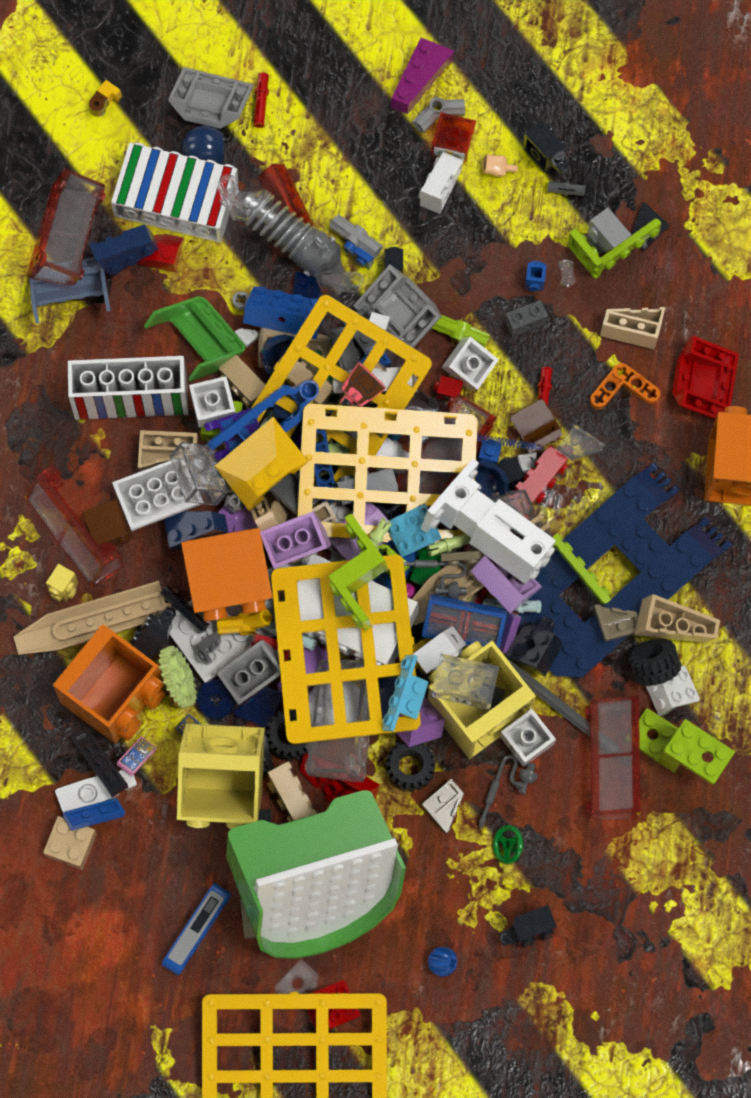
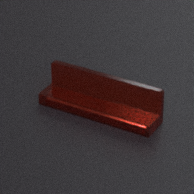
M271 164L259 175V178L266 193L274 195L272 205L277 201H281L282 205L277 214L284 207L288 206L289 214L296 212L297 218L303 217L305 224L310 223V227L314 226L285 164Z

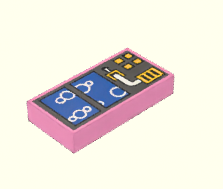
M141 736L117 762V766L133 776L155 753L157 748Z

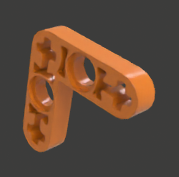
M620 363L612 369L593 392L590 398V405L596 410L603 409L622 386L645 403L652 405L658 402L660 390L628 365ZM625 370V375H618L619 371ZM630 374H631L632 376L630 377L629 381L626 382L627 377L629 378V376H630ZM633 380H639L642 386L640 388H634L631 385V382ZM612 382L615 385V389L608 391L605 388V384ZM603 392L605 395L602 398V403H595V398H600ZM648 393H655L654 397L648 398Z

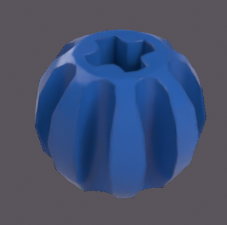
M445 946L435 948L429 955V969L440 977L449 976L455 971L457 966L456 953Z

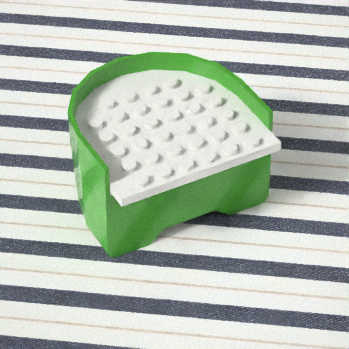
M362 790L335 798L327 811L281 825L259 820L230 829L227 839L226 858L261 951L275 958L297 959L322 954L354 941L376 927L394 909L402 892L406 867L398 852V844L395 838H392L375 798L370 791Z

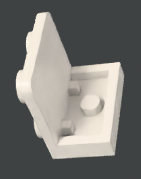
M681 666L680 672L672 680L656 686H646L659 716L666 715L677 707L699 701L698 693L685 666Z

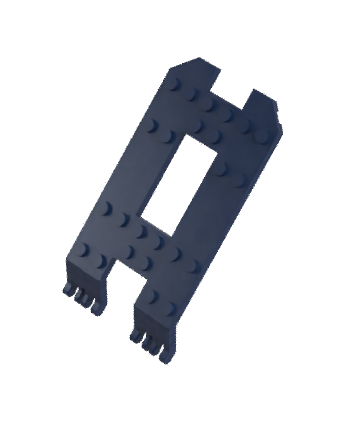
M655 462L647 469L633 476L562 540L563 542L567 541L573 548L572 553L576 558L579 556L586 565L584 567L586 570L590 569L615 546L640 573L603 607L610 609L612 607L618 608L622 611L637 612L638 616L642 599L654 594L669 600L710 562L724 554L733 545L730 540H727L720 548L715 544L724 537V534L720 532L713 539L710 538L719 530L717 526H714L707 534L702 530L711 523L708 517H705L700 523L687 530L670 546L651 528L644 519L657 507L672 499L681 490L677 485L673 486L667 493L663 490L672 481L668 477L661 484H658L666 476L664 472H661L655 479L650 476L659 467ZM554 547L555 551L550 556V561L545 567L542 566L540 568V572L535 578L542 587L528 599L532 601L540 600L541 611L540 613H518L521 619L516 634L524 622L537 626L544 616L553 619L555 625L552 631L562 641V648L550 667L549 672L554 677L583 678L629 636L605 642L596 614L584 623L559 597L580 577Z

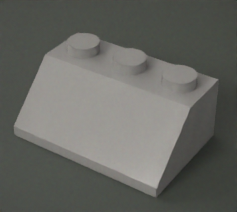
M263 639L217 672V675L238 704L243 703L281 676L279 652Z

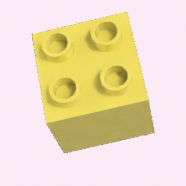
M479 641L472 643L461 652L460 657L462 660L457 667L451 670L447 664H444L428 677L431 681L427 687L429 689L428 701L445 718V729L469 760L497 740L502 730L533 709L536 698L532 690L493 641L484 647ZM484 683L506 690L503 701L491 710L476 705L478 699H475L478 687L482 688ZM450 698H462L470 701L472 704L457 703Z
M186 723L179 750L177 820H186V824L193 828L208 827L210 822H226V826L229 829L258 821L263 785L265 728Z

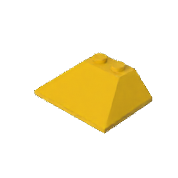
M272 417L217 463L215 468L246 508L251 511L264 500L263 495L289 473L295 474L309 461L277 420Z

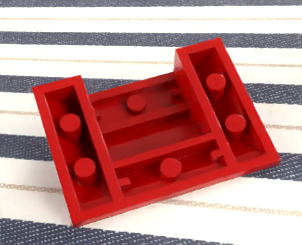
M691 336L677 359L672 394L679 406L714 420L718 412H724L726 407L731 406L739 353L699 337Z

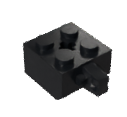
M541 121L525 133L523 150L543 172L550 173L555 169L563 175L571 167L564 156L565 143L561 138H557L553 134L554 132L549 125H545Z
M167 606L161 612L157 610L154 615L150 613L144 620L142 629L137 628L131 636L132 638L129 641L131 645L149 659H152L168 640L176 612Z
M544 616L537 626L524 622L508 649L506 656L518 666L545 677L562 648V641L552 631L555 625L553 619Z
M549 905L515 917L512 927L499 934L501 944L503 946L516 944L517 947L523 946V948L533 945L537 939L541 938L542 941L552 938L557 925Z

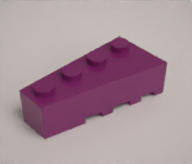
M421 37L391 98V108L409 114L420 101L423 94L442 75L445 68L454 61V50Z

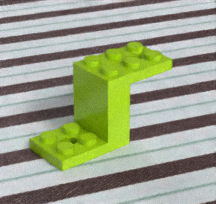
M350 513L345 517L347 523L345 524L346 531L352 539H357V546L362 553L328 576L330 583L328 584L336 597H341L339 600L346 612H352V620L359 629L362 627L366 632L372 627L371 623L351 594L386 571L388 567L381 553Z
M646 708L625 740L673 773L676 772L681 764L712 785L715 784L735 753L734 750L685 719L681 726L677 728L648 708ZM650 730L656 731L658 738L655 740L649 739L647 732ZM710 753L713 756V761L705 762L702 759V755Z

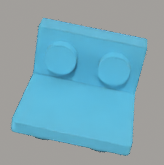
M426 504L389 520L392 526H390L388 531L401 557L442 538L437 527L435 529L431 528L427 533L421 529L428 511Z

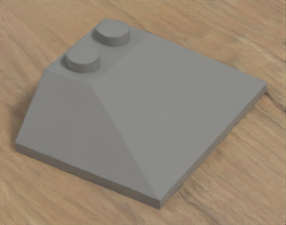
M183 67L168 101L184 120L221 129L240 118L254 84Z
M389 265L353 305L360 311L365 305L370 304L374 313L389 316L390 321L387 328L391 331L392 335L413 348L442 317L436 304L409 277L392 265Z

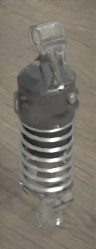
M226 174L222 176L217 186L221 196L219 203L227 208L233 221H240L247 226L257 217L258 220L253 226V231L257 230L264 222L265 226L260 232V236H263L271 228L267 242H270L272 239L275 240L274 247L280 246L282 253H289V259L296 263L299 268L303 269L307 276H313L318 286L332 288L339 295L342 291L354 293L360 289L364 282L363 275L359 272H345L343 270L340 245L336 243L335 238L332 236L328 237L325 232L320 231L316 227L314 228V226L310 227V223L305 224L303 217H296V212L289 214L288 206L284 207L277 214L282 203L277 201L271 207L274 195H271L267 189L241 192L233 175ZM223 182H228L231 188L224 187ZM350 279H355L358 285H352Z

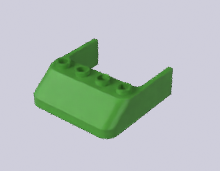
M200 296L154 311L144 325L145 328H149L167 321L172 322L204 359L205 362L198 364L188 378L189 381L219 371L221 365L235 355L241 356L245 351V344L209 301Z

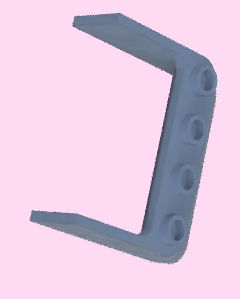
M95 258L35 267L29 271L31 303L36 324L39 323L38 306H44L53 302L62 303L70 299H83L88 296L104 295L107 312L111 311L105 271Z

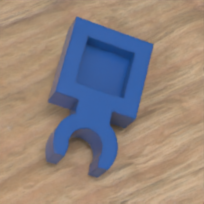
M347 241L344 245V251L352 255L359 266H365L370 269L374 264V257L360 247L357 248L350 241Z

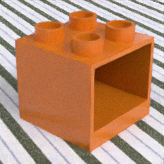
M729 406L724 409V412H718L708 441L704 501L751 506V415H747L746 408Z
M260 528L181 542L194 613L203 612L204 621L226 618V607L241 604L243 614L266 610L265 599L273 597Z
M104 624L99 627L53 684L62 705L114 744L121 737L129 741L142 724L137 719L139 714L146 706L154 710L166 694V691L162 689L164 683L159 665Z

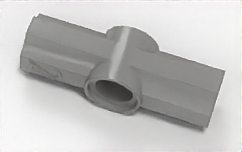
M339 214L333 218L329 225L332 231L344 238L345 243L350 241L357 248L360 247L374 258L380 254L383 245L371 238L364 228L357 224L353 225Z

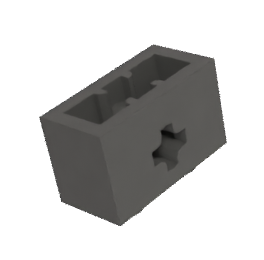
M541 300L507 312L505 323L511 336L514 337L546 325L548 316Z

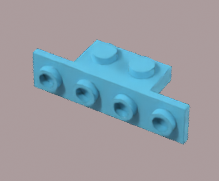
M406 655L401 662L402 669L395 681V691L389 700L388 712L383 718V731H394L399 714L411 719H417L429 682L412 675L418 657L416 655Z

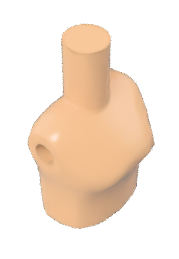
M489 154L484 156L483 173L504 177L506 171L516 173L518 170L517 165L507 164L505 156Z

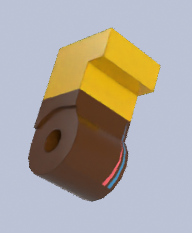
M105 80L89 101L91 114L95 117L103 116L113 99L117 102L121 99V90Z

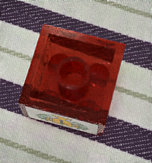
M440 112L431 146V154L441 156L445 152L467 163L475 133L476 121Z

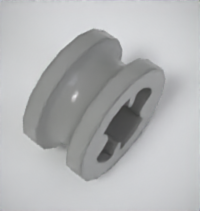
M243 291L234 294L233 304L237 309H245L249 298L248 294ZM238 297H240V298H242V299H243V298H246V299H244L245 303H244V304H242L241 302H240V303H237V302H238Z

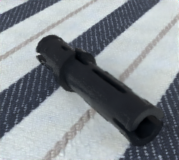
M169 585L161 591L160 595L172 605L171 607L174 610L177 609L200 633H204L208 629L207 627L210 624L204 621L198 613H194V609L184 601L185 598L183 596H179Z

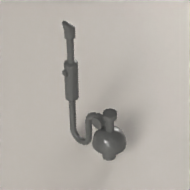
M438 560L404 562V566H414V568L448 565V562H438ZM464 563L453 564L462 566L463 573L445 574L441 577L438 586L434 588L435 595L446 593L448 598L458 599L459 595L467 594V588L459 587L457 581L449 583L447 587L444 583L446 578L464 577L467 573V567Z
M514 755L503 757L496 778L492 781L485 800L486 806L479 820V829H482L489 806L493 804L500 784L499 778L506 760L509 758L514 760L509 779L519 790L518 793L526 795L527 785L534 783L538 778V775L534 773L535 764L528 763L527 769H520L519 777L522 782H515L513 777L518 766V760Z

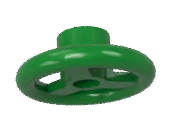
M504 825L494 836L493 852L499 862L503 864L514 863L522 853L523 838L518 828L513 825ZM505 831H512L515 836L505 838L502 834ZM499 841L503 844L504 857L499 851Z

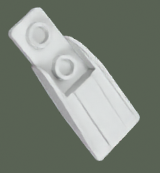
M124 770L119 771L129 788L137 785L134 775L131 776ZM97 776L55 790L63 813L114 799L119 795L111 797Z

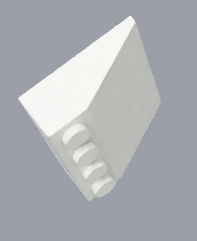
M184 455L112 482L131 531L204 504Z

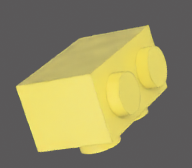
M58 564L46 584L53 599L59 602L61 600L67 602L69 598L72 599L77 591L78 580L74 572Z

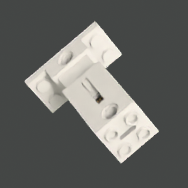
M472 459L428 509L421 529L427 533L431 528L435 529L440 522L449 529L455 525L471 537L469 542L471 545L524 584H527L530 579L534 580L539 574L540 568L542 566L545 567L550 561V556L555 551L553 546L556 540L500 499L495 503L478 491L480 484L473 479L478 473L476 469L479 463Z

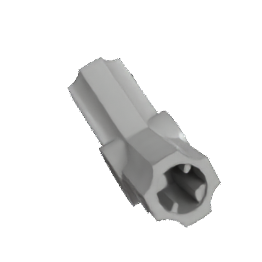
M435 97L430 100L429 105L412 123L418 131L425 133L437 120L443 117L465 116L464 99L443 100L440 97ZM434 107H439V108H441V109H440V110H434L433 108H434Z

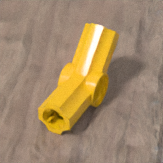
M266 609L259 612L239 613L237 616L217 619L218 635L238 633L239 635H252L256 633L257 629L270 625V622L273 621V616Z

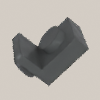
M217 632L197 645L199 650L197 654L202 662L206 660L208 664L212 663V659L207 652L210 651L212 653L220 647L219 644L222 641Z

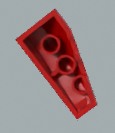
M169 234L153 235L159 250L151 256L139 260L136 264L175 273L184 238Z
M304 754L299 769L314 787H319L325 793V798L328 801H333L335 798L362 790L370 791L376 799L380 784L363 774L309 754Z

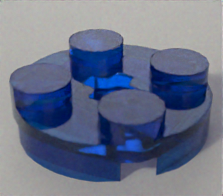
M220 680L204 683L197 695L198 707L209 719H223L236 706V700ZM215 695H219V698H222V701H219L218 705H215L214 701H211V699L214 698Z

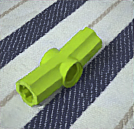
M443 315L432 327V329L446 334L458 342L464 337H471L484 348L490 336L473 328L472 325L464 321L453 320Z

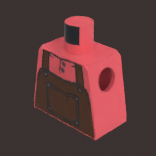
M358 361L341 387L346 395L339 402L343 406H351L356 402L362 407L384 391L386 386Z

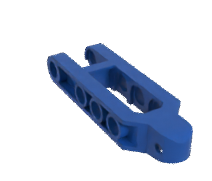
M306 379L297 386H280L206 443L207 446L213 451L237 433L245 441L251 436L245 426L253 419H257L266 409L274 406L285 395H291L298 404L297 410L279 423L285 432L289 431L302 421L304 407L317 397L319 393L318 383L315 380Z

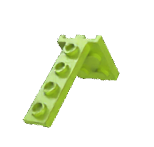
M654 219L601 258L598 256L596 248L590 246L586 242L587 238L582 232L579 233L576 228L569 232L568 247L593 278L596 279L603 270L611 269L617 260L626 258L635 247L638 249L643 246L645 240L649 237L654 238L660 232L661 222L658 219Z
M558 533L552 537L556 540L553 547L557 549L602 604L608 603L611 600L609 598L610 592L604 586H599L596 582L598 580L596 575L592 571L588 572L585 569V562L579 556L575 557L572 553L573 548L567 541L563 542Z

